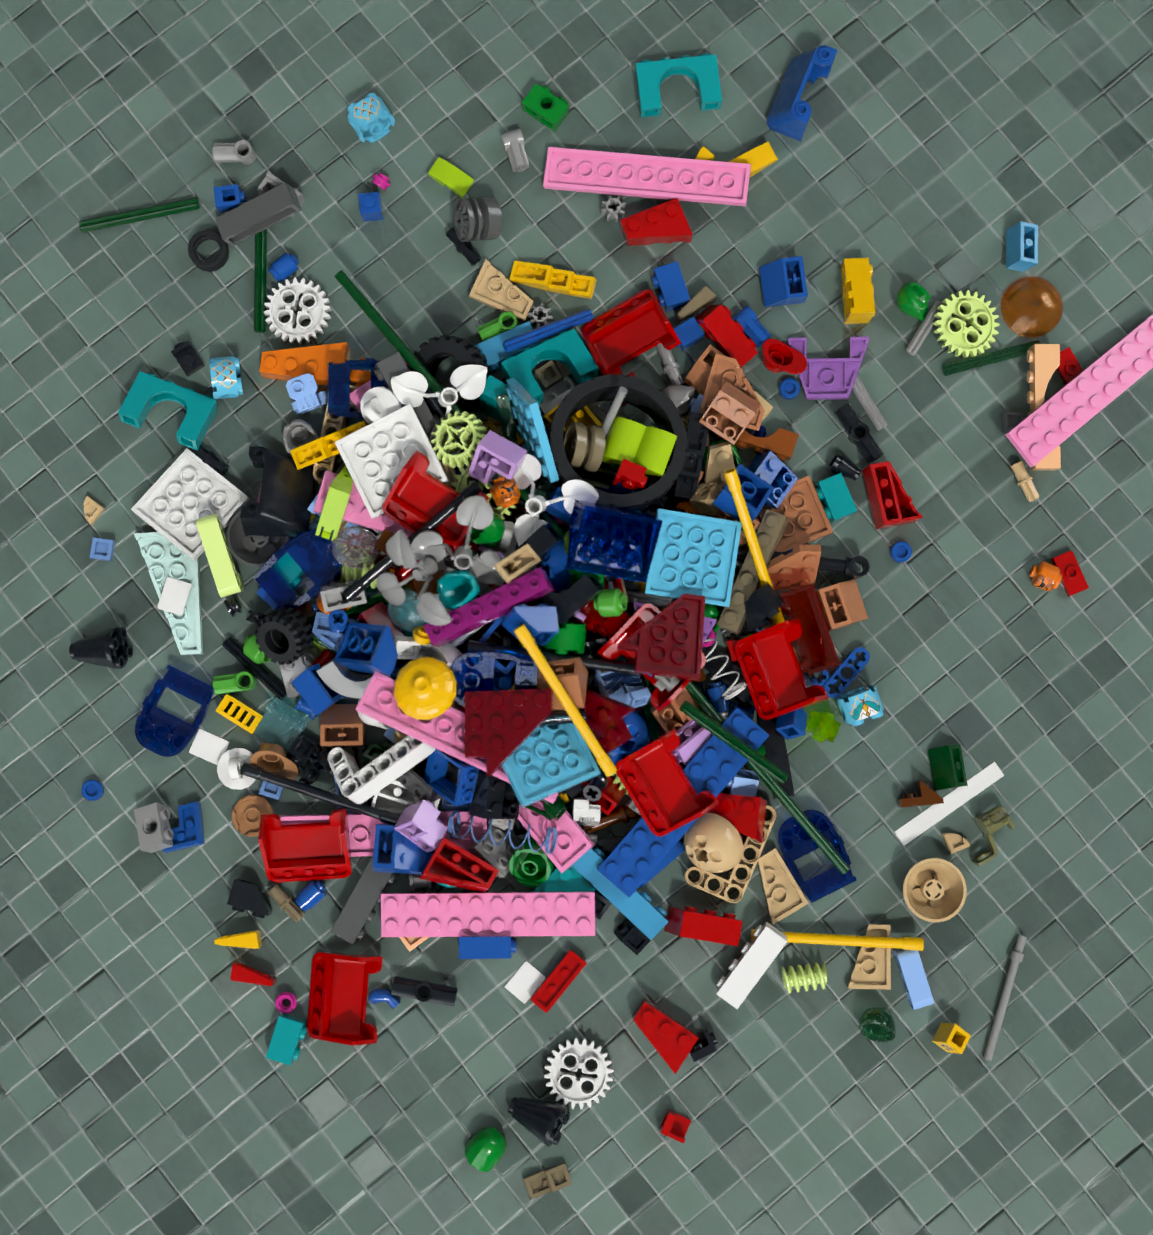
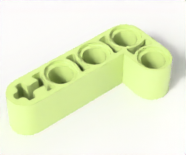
M215 513L196 519L198 532L220 597L223 598L245 591L242 577L236 571L218 514Z

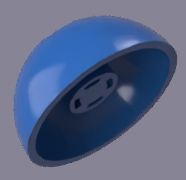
M561 536L563 540L546 555L541 566L546 571L554 590L560 592L569 589L570 585H572L569 573L570 557L580 555L575 545L563 536Z
M637 710L623 718L632 739L608 754L615 767L620 760L648 743L647 724Z

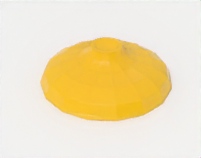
M420 657L408 662L399 671L394 681L393 694L397 706L406 715L417 720H430L442 715L451 707L456 696L457 681L453 671L445 662L433 657Z

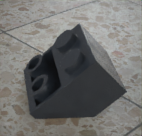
M478 772L469 814L483 819H518L520 803L511 784L493 775L488 776L487 772Z

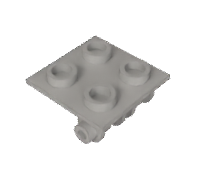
M316 648L309 649L291 664L287 665L285 663L280 665L278 663L288 698L300 695L291 682L307 668L313 666L312 663L318 658Z
M491 826L493 841L496 844L500 843L504 839L505 834L499 828ZM488 833L484 840L475 843L470 848L473 851V855L479 859L483 858L484 862L487 861L489 865L499 870L496 877L498 876L500 879L502 877L505 878L510 871L509 862L515 849L510 844L508 837H506L502 844L496 846L490 838V833Z

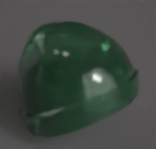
M872 1007L866 1010L860 1017L859 1028L866 1038L876 1042H889L895 1038V1022L888 1009Z

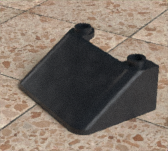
M249 446L250 460L253 462L254 468H263L259 503L250 501L241 509L240 520L245 535L293 537L305 535L310 525L311 512L307 509L312 503L315 481L313 466L309 465L297 470L293 458L264 447Z

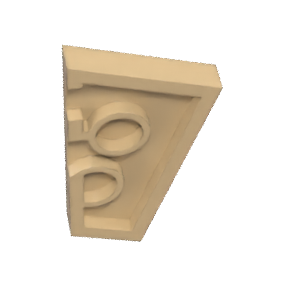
M729 441L708 447L705 466L706 474L703 484L717 483L719 488L722 489L726 482L724 471L735 468Z

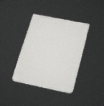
M167 577L157 608L182 615L192 584Z
M199 729L189 753L217 765L230 742Z
M525 961L506 984L505 988L525 1004L546 977Z

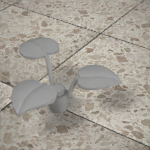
M480 495L465 499L457 508V522L461 525H468L464 546L458 547L455 554L448 544H442V536L434 531L420 532L411 543L416 560L420 561L431 558L435 562H439L446 557L447 550L451 555V560H454V564L458 569L466 570L469 568V572L476 577L477 581L503 586L504 579L494 567L495 564L503 560L502 557L490 550L482 552L480 557L478 555L472 557L473 552L469 548L472 527L484 529L493 520L492 507Z
M400 529L388 540L386 544L387 553L396 565H403L405 569L414 568L412 575L399 583L393 573H382L376 581L378 590L391 604L401 605L406 600L405 591L401 586L413 578L417 581H425L417 597L420 601L416 606L419 615L431 625L441 626L450 623L453 619L446 612L442 602L434 594L425 592L429 582L433 580L432 575L438 571L437 563L431 558L417 562L406 535Z

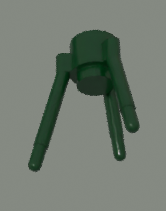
M558 795L553 804L542 799L545 802L544 809L546 811L531 804L526 806V808L546 817L549 821L552 819L557 821L566 811L565 802Z

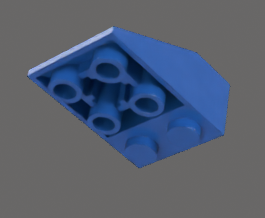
M376 825L373 855L374 872L421 874L434 850L430 852L424 851L394 829L395 825Z

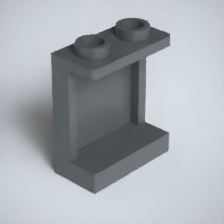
M427 760L412 767L398 777L397 780L419 801L426 800L432 803L442 798V796L433 791L432 787L423 780ZM449 761L445 778L457 786L458 767Z

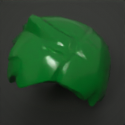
M493 513L492 523L484 529L473 528L471 530L472 535H470V539L472 542L484 545L485 547H493L498 544L505 532L503 519Z

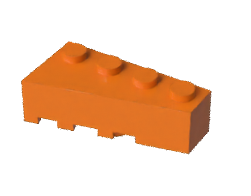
M347 342L265 351L262 352L259 372L263 378L285 381L308 373L314 376L317 385L333 386L337 383L345 384L350 347Z

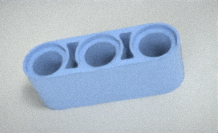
M894 950L895 959L912 1010L934 1004L919 952L916 950Z

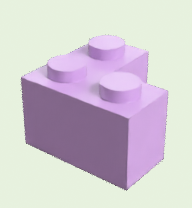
M489 430L477 446L468 475L484 484H487L496 472L511 480L521 468L527 450Z
M426 800L405 807L394 826L396 831L426 852L435 850L447 831V827L437 818L440 811L435 808L433 803Z

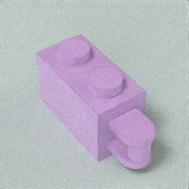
M693 719L677 731L680 737V745L672 753L678 763L681 762L686 766L713 735Z

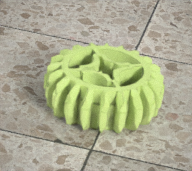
M455 411L454 416L451 413H447L448 419L440 418L442 424H435V427L438 429L437 432H431L436 437L431 440V444L435 445L433 450L437 453V458L442 460L444 465H449L451 468H456L457 466L463 469L464 464L469 467L471 466V460L474 458L477 446L486 435L484 433L487 430L482 426L483 423L480 419H477L474 414L469 415L467 411H463L462 414L459 411ZM459 425H467L465 428L462 427L459 430L454 429ZM459 450L465 451L458 455H451L453 452L456 453Z

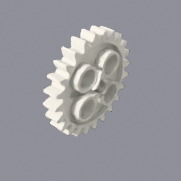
M295 277L291 284L286 279L285 286L278 283L279 290L272 288L274 296L267 295L271 302L264 303L265 307L269 309L264 311L265 316L269 317L265 320L266 323L271 324L269 329L275 331L276 337L282 335L281 339L283 342L289 338L291 344L294 343L295 339H297L300 345L302 344V339H306L308 343H310L311 336L317 339V332L324 333L321 327H328L325 320L331 319V316L327 314V312L332 310L330 306H326L330 301L328 298H324L326 296L325 291L320 292L321 288L319 285L314 287L312 280L306 284L305 278H302L301 282L298 283ZM303 294L299 303V295ZM288 296L295 297L293 302H285ZM308 300H315L311 307L305 306ZM283 316H290V320L287 323L281 322ZM295 320H296L297 326H296V328H293V326H294V324H295ZM303 320H311L308 326H301Z
M575 1037L573 1044H571L569 1039H566L567 1046L565 1047L559 1043L560 1050L552 1049L554 1057H547L551 1065H545V1069L550 1071L544 1074V1078L550 1079L546 1083V1087L553 1086L550 1094L557 1093L556 1101L563 1098L564 1105L571 1102L572 1109H574L576 1103H579L580 1109H583V1103H587L591 1107V1100L599 1103L598 1096L606 1097L603 1089L610 1090L607 1082L613 1081V1077L608 1076L609 1073L613 1072V1068L607 1067L612 1061L605 1060L608 1053H600L601 1045L594 1048V1040L589 1045L586 1044V1038L583 1039L582 1043H579L578 1038ZM568 1055L574 1056L576 1063L574 1065H567L564 1062L565 1057ZM594 1059L597 1062V1067L595 1069H588L585 1066L586 1061ZM565 1068L576 1072L578 1068H581L582 1073L596 1074L598 1077L592 1078L582 1074L580 1078H577L575 1073L561 1072L560 1069ZM563 1077H570L573 1082L570 1086L564 1087L560 1081ZM584 1081H591L594 1086L591 1090L585 1091L581 1085Z

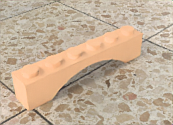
M1034 344L1027 351V362H1030V371L1027 372V383H1030L1027 403L1030 404V412H1028L1027 416L1044 403L1048 382L1060 365V344ZM1060 446L1056 447L1035 466L1031 467L1030 470L1060 469Z

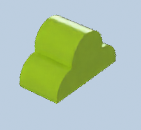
M615 417L605 438V450L602 461L610 465L612 471H618L624 458L647 468L644 476H663L677 436L659 428L644 426L630 419Z

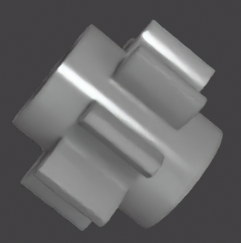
M609 195L607 202L602 201L604 209L601 210V215L606 214L607 221L615 219L618 222L619 216H625V212L621 209L626 207V203L620 202V196L612 198ZM613 206L617 211H613L610 207Z
M541 303L540 307L533 305V313L527 314L528 318H533L530 321L531 326L535 324L537 328L547 325L548 321H553V317L548 315L551 312V308L545 309L543 303ZM539 314H543L541 320L537 319Z
M654 676L658 680L654 685L661 692L665 688L670 692L681 681L679 678Z

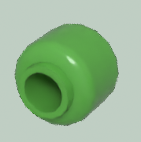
M604 589L594 598V608L603 617H617L626 610L627 597L620 589Z
M255 634L247 636L243 643V653L256 664L269 662L271 659H267L264 656V652L259 650L260 646L256 644L255 640L257 637Z

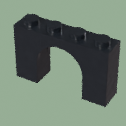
M550 523L543 524L515 551L528 544L541 559L528 572L530 573L541 568L546 555L563 539ZM587 573L565 592L554 590L537 600L540 604H548V607H556L558 623L565 624L605 588L592 573Z

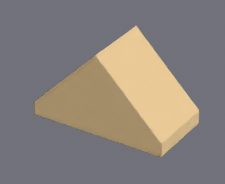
M526 544L495 564L494 567L503 579L510 583L526 575L541 559Z

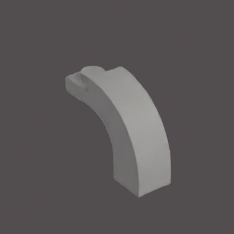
M335 658L322 665L316 671L329 688L350 698H362L373 674H358L334 661Z

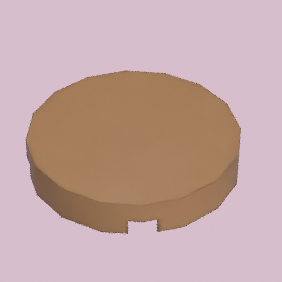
M259 795L245 796L233 808V825L241 834L248 837H257L259 835L261 815L274 814V809L271 803L264 797Z

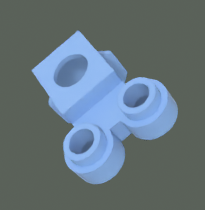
M307 373L288 380L286 388L290 398L296 400L291 405L293 410L297 412V415L317 409L328 403L326 391L316 393L318 387L313 375Z

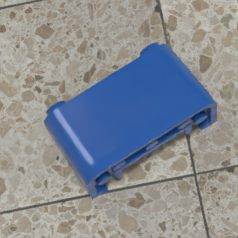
M823 45L792 58L767 117V126L771 130L801 142L812 109L809 103L800 99L806 82L814 84L820 77L828 78L838 51L837 49Z

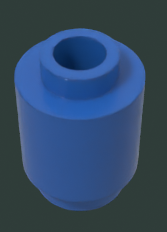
M284 253L270 264L271 267L268 270L277 282L280 280L284 281L299 269L297 267L299 262L292 253L290 255Z
M721 682L710 684V689H707L706 692L711 705L718 713L730 710V699L724 700L722 696L727 690V686H722Z
M311 880L297 893V897L294 900L302 910L312 909L326 896V887L319 880L316 882Z

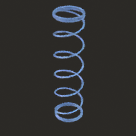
M453 811L449 817L447 832L450 838L462 839L471 830V835L476 842H481L490 833V838L496 846L502 844L507 835H509L510 844L514 849L521 847L527 836L529 846L533 852H538L545 844V852L550 855L556 847L557 830L555 827L548 826L547 834L541 847L538 850H534L530 843V823L528 824V830L520 846L515 847L512 844L510 835L511 820L509 821L504 839L496 844L491 834L493 819L489 821V828L485 836L481 840H476L472 830L473 815L470 818L469 828L462 837L457 836L461 823L460 813ZM455 814H456V815H457V823H456V828H455V831H454L453 818H454V816H455ZM553 831V841L551 849L549 851V841L551 833Z

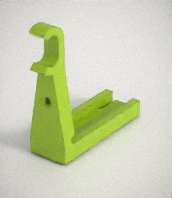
M346 466L330 484L315 535L319 536L322 527H324L321 537L330 539L332 530H334L331 539L334 542L337 539L352 491L353 479Z

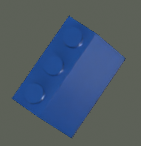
M349 622L334 661L352 671L372 674L376 671L390 676L395 668L398 657L390 627L387 625Z

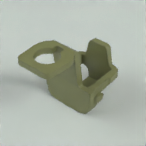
M996 806L974 817L979 830H982L989 848V850L982 852L972 859L973 864L977 866L992 860L998 853L992 834L1005 825L1011 830L1015 828L1009 814L1001 806Z

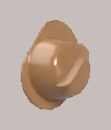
M262 742L259 750L250 757L252 765L261 767L266 771L290 779H294L298 775V767L294 762L286 758L284 748L278 744Z

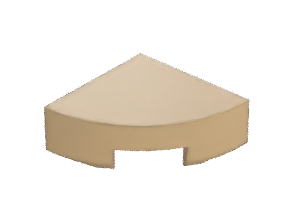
M89 496L85 498L83 503L84 515L86 520L93 525L105 508Z
M941 834L950 854L970 846L969 842L959 834Z

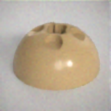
M705 813L684 834V847L687 856L695 866L703 871L710 873L728 871L734 868L743 857L744 847L739 832L728 820L719 815Z
M939 858L922 860L912 866L905 876L903 882L905 903L910 911L922 920L928 922L949 920L961 910L966 900L967 887L965 879L960 870L946 860Z

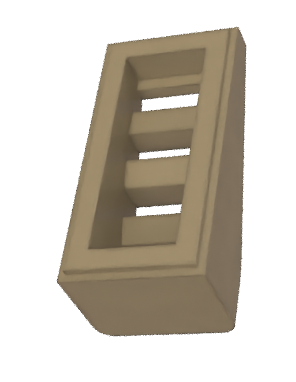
M704 286L677 313L676 320L681 322L716 301L717 296L707 286Z

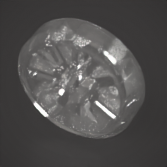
M351 526L343 528L333 538V556L340 564L349 568L367 567L378 557L379 549L374 547L378 539L374 533L363 527Z

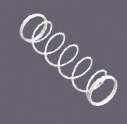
M712 638V639H707V640H705V642L711 641V640H715V641H716V644H715V646L713 647V649L705 656L706 658H707V657L714 651V649L716 648L717 642H718L717 639H713V638ZM727 655L709 658L706 662L719 657L727 658L725 664L711 680L731 673L738 674L735 682L722 694L724 700L733 698L747 687L746 682L735 685L739 679V672L730 671L718 675L728 662L729 657Z

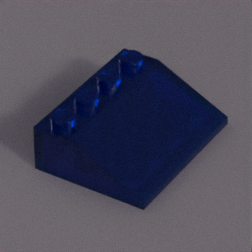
M575 499L570 518L567 568L646 583L663 521L650 514Z

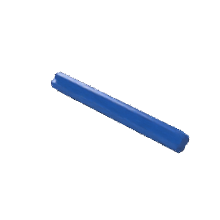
M586 309L507 339L502 343L505 352H511L589 322L593 319V314L590 309Z

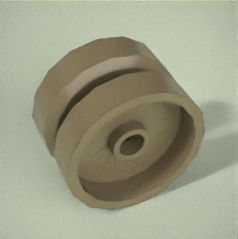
M571 422L568 425L563 439V446L566 457L573 469L581 467L583 471L596 472L599 469L605 450V432L602 426L588 425L586 428L584 423Z

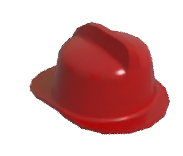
M771 338L763 343L761 360L769 371L773 373L784 371L790 374H800L806 370V358L798 350L777 339Z

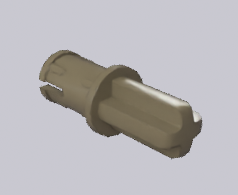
M278 884L268 892V895L280 906L279 909H283L294 922H299L305 916V913L292 901L293 898H289Z

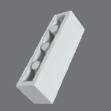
M767 921L763 926L759 925L753 933L755 937L752 942L749 943L747 941L740 951L743 954L738 960L735 958L728 967L729 973L726 977L722 975L716 983L718 987L716 994L736 1009L739 1008L787 943V936Z

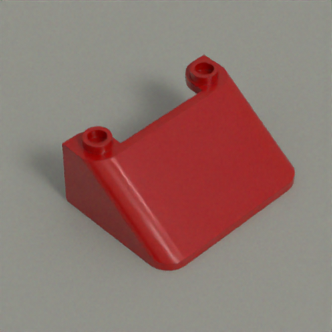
M650 289L639 292L589 321L581 330L595 363L603 375H623L621 365L660 343L667 350H671L681 344L654 292Z
M416 451L402 468L382 505V510L387 517L412 533L459 495V493L426 472L430 462L419 451ZM482 492L478 494L484 497L487 501L490 498ZM455 512L433 531L442 536V544H448L451 550L455 552L467 534L468 525L459 524Z
M652 604L642 605L600 648L598 653L606 660H615L622 654L629 662L635 663L636 652L618 650V645L661 611ZM703 652L701 658V669L704 667L706 663V657ZM642 674L653 685L658 681L654 677L655 675L649 677L648 674ZM680 679L681 681L670 692L666 688L661 692L656 687L650 696L651 704L660 712L678 696L691 680Z
M800 620L784 621L743 638L735 645L738 662L757 713L762 719H773L829 699L824 687L820 685L807 687L791 642L799 639L802 635L803 630Z
M675 728L616 764V773L650 831L659 837L703 816L719 804L714 794L710 791L705 790L698 794L695 792L672 751L679 747L680 737Z
M333 810L330 814V822L282 825L280 816L277 814H262L258 842L267 878L272 882L338 879L350 876L352 863L347 810Z
M318 952L314 955L311 968L307 1031L311 1038L351 1046L377 1043L376 1026L371 1023H365L369 974L380 972L382 956Z

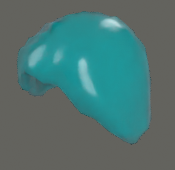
M466 570L447 572L437 581L438 598L444 608L449 610H455L474 601L480 592L476 577Z

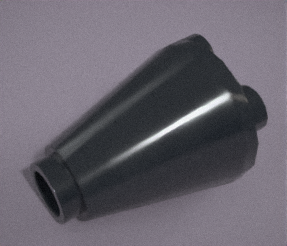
M112 627L72 643L69 653L73 660L122 669L126 665L128 658L132 657L133 649L128 643L126 629L124 627Z
M514 1097L508 1109V1113L512 1115V1118L549 1147L552 1144L557 1145L562 1136V1133H560L562 1125L567 1124L571 1114L567 1111V1106L564 1104L524 1097Z

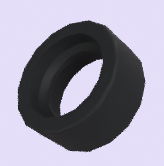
M200 231L191 238L188 244L190 259L202 271H217L228 260V245L222 240L221 235L215 231ZM206 240H214L220 246L218 258L211 262H203L197 256L198 246Z

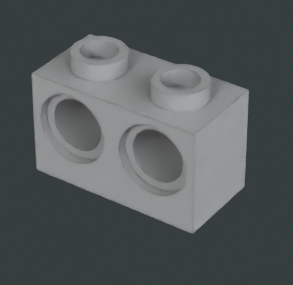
M356 580L321 587L320 595L324 611L329 612L365 604L368 599L366 590L350 602L342 592Z

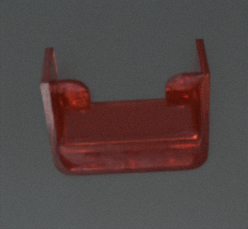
M814 583L782 593L781 597L784 602L781 606L782 613L787 612L789 620H800L802 626V635L796 640L803 659L799 661L802 672H807L808 676L841 666L815 592Z

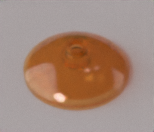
M1025 277L1015 281L1005 291L1001 301V313L1005 323L1012 331L1024 337L1034 338L1049 333L1057 326L1063 312V302L1058 290L1047 280L1038 277ZM1033 300H1036L1039 305H1033Z

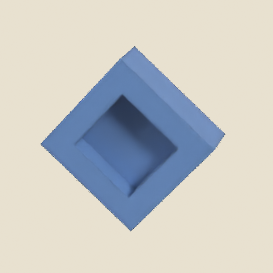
M93 537L89 558L112 562L115 541Z
M263 781L259 794L280 800L284 788Z

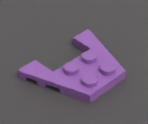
M850 337V358L807 359V338H788L789 346L802 353L807 361L806 370L799 374L807 400L849 399L869 343V337Z

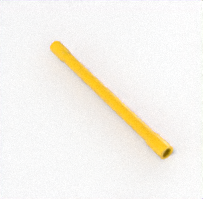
M736 468L724 471V476L732 494L761 586L769 583L773 588L742 493ZM781 607L779 608L780 613L771 619L773 626L785 621Z
M520 625L513 630L517 638L532 657L592 751L606 777L611 776L617 771V768L576 708L536 645L526 625Z
M756 929L751 931V942L755 937L753 933ZM782 932L787 936V943L899 948L923 951L924 939L917 937L896 938Z

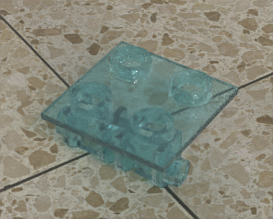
M275 697L272 703L267 705V711L254 733L270 743L282 746L288 754V750L304 731L311 719Z

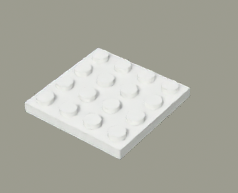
M408 404L335 442L372 519L384 514L382 510L384 501L402 468L416 451H419L429 459L430 464L426 471L428 474L442 483L449 481L412 404Z
M186 448L131 510L193 561H196L205 551L196 525V519L217 513L224 529L250 499Z

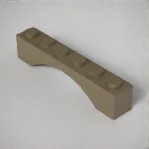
M768 509L756 533L766 567L789 523L786 516ZM750 549L731 591L729 607H724L717 624L721 629L738 636L741 635L747 621L745 601L757 590L760 583Z

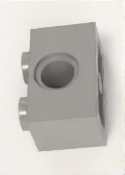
M156 802L134 809L141 851L153 853L173 846L172 839L174 835L170 828V812L166 805Z

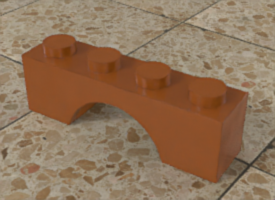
M779 428L768 437H755L744 430L734 446L741 449H746V447L754 449L753 452L756 454L771 450L782 462H785V460L789 461L791 459L799 434ZM712 431L711 435L715 436L716 440L724 439Z

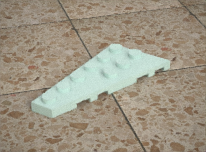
M158 532L134 533L159 600L167 577L192 584L183 614L177 615L164 611L169 621L180 655L203 654L199 557L196 561H193Z

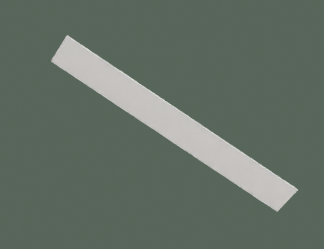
M993 762L967 781L968 786L956 788L943 797L944 803L933 804L896 830L895 834L905 846L999 780L1004 774L997 764Z

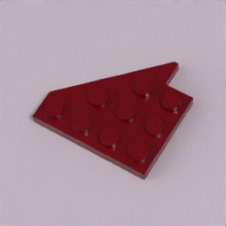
M684 593L618 645V650L636 652L634 673L699 681L701 674L705 596Z
M526 689L465 692V757L487 758V775L492 776L553 712V690Z
M586 689L585 708H578V710L585 709L587 725L605 753L609 754L632 739L623 718L635 711L632 706ZM590 750V752H591V754H592V756H593L595 762H597L595 756L593 755L592 751Z

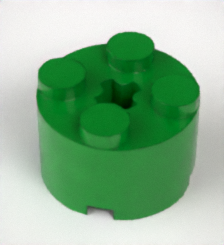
M576 621L565 624L558 623L559 632L546 645H542V651L568 654L572 650L574 654H584L586 623Z
M528 837L521 847L515 849L509 862L511 874L518 878L517 881L529 887H537L542 882L547 881L555 866L542 848L538 852L531 850ZM530 837L531 847L534 850H538L540 846L533 837Z

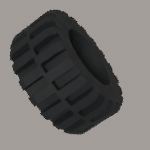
M440 335L439 338L432 337L429 339V343L423 342L419 346L421 348L420 351L415 350L413 353L434 379L439 364L449 357L457 358L462 366L487 367V374L490 373V367L485 365L487 362L485 355L480 354L481 350L477 346L472 345L471 342L455 336ZM427 388L425 393H429L431 390ZM457 392L458 399L455 403L462 412L467 411L469 413L473 411V406L480 405L479 397L467 400L462 398L459 392ZM423 397L424 400H425V402H426V404H427V406H428V408H429V410H430V412L436 414V413L433 411V409L431 408V406L429 405V403H428V401L426 400V398Z

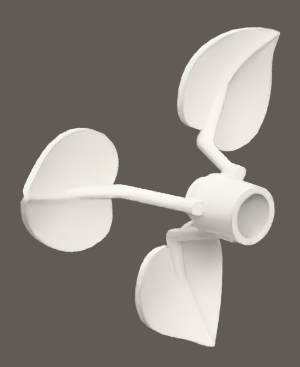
M464 365L457 368L450 377V383L456 389L448 387L441 393H425L428 388L427 380L422 374L414 371L392 377L391 388L399 402L405 406L412 404L413 408L419 407L422 404L423 397H438L440 405L446 407L445 419H448L447 413H450L451 406L458 399L457 392H459L462 398L467 400L476 399L483 393L486 384L487 367ZM459 425V426L455 427L454 429L459 430V429H461L462 427ZM434 427L431 432H437L438 429ZM430 433V441H431V440H433V439L436 438V437H434V436L432 435V433ZM461 450L457 451L456 453L453 452L451 455H458L461 452Z
M526 454L521 468L513 477L519 489H526L531 484L530 499L527 500L525 505L529 514L520 516L514 525V533L518 545L520 546L543 524H548L544 520H539L538 515L546 509L547 505L564 500V508L568 513L575 516L587 513L599 498L595 488L583 480L574 479L563 484L562 497L546 501L541 495L535 496L534 481L541 476V464L535 456Z

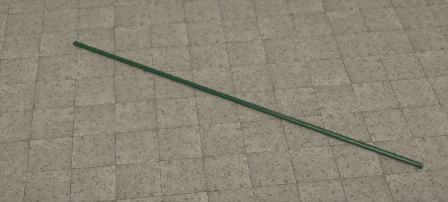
M339 271L334 276L410 367L425 377L428 388L432 393H441L444 389L344 271ZM456 403L451 406L450 413L453 416L455 411L463 413ZM528 488L520 489L522 499L527 502L530 499V490ZM544 510L538 514L540 520H544L548 524L550 523L560 536L567 538L575 545L548 512ZM575 545V547L578 549L580 555H584V554L581 552V550ZM627 606L624 612L630 618L634 613ZM690 681L685 688L692 699L708 717L721 725L725 720L694 683ZM748 760V765L842 875L847 873L850 867L778 782Z

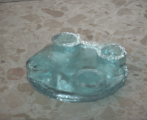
M405 589V602L401 605H394L389 602L388 615L395 627L401 631L412 632L414 628L423 626L425 621L419 615L416 608L420 602L417 594L411 589Z

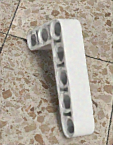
M408 735L361 770H359L355 758L340 747H335L329 752L328 762L341 793L354 803L361 804L432 754L435 748Z

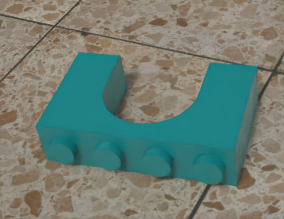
M704 53L696 57L684 55L678 59L662 58L659 61L642 60L636 63L635 75L641 118L661 115L662 106L659 87L666 78L672 75H684L694 81L698 88L701 111L721 109L722 94L716 54Z
M575 329L563 331L557 337L546 339L533 348H526L522 353L516 356H509L501 362V373L505 380L514 377L538 402V405L543 403V392L533 377L532 370L542 361L557 360L562 362L569 368L579 385L598 376V366Z
M139 371L118 411L121 422L140 429L154 405L162 401L178 402L187 410L185 418L176 433L178 443L198 451L218 411L217 401L210 395H201L189 387L183 388L176 385L173 381H164L152 373L146 374Z

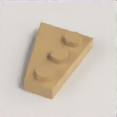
M485 259L469 294V298L501 312H511L516 318L525 322L534 302Z
M776 848L759 857L758 866L771 924L774 925L809 903Z
M868 924L865 936L891 937V925ZM861 947L847 988L891 990V948Z

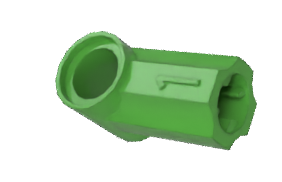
M503 312L498 318L477 327V330L484 342L517 327L519 324L513 313ZM507 319L514 321L510 327L503 326V323Z
M242 671L236 674L213 677L215 695L251 691L257 686V678L249 672ZM245 676L250 678V684L247 687L242 685V679Z

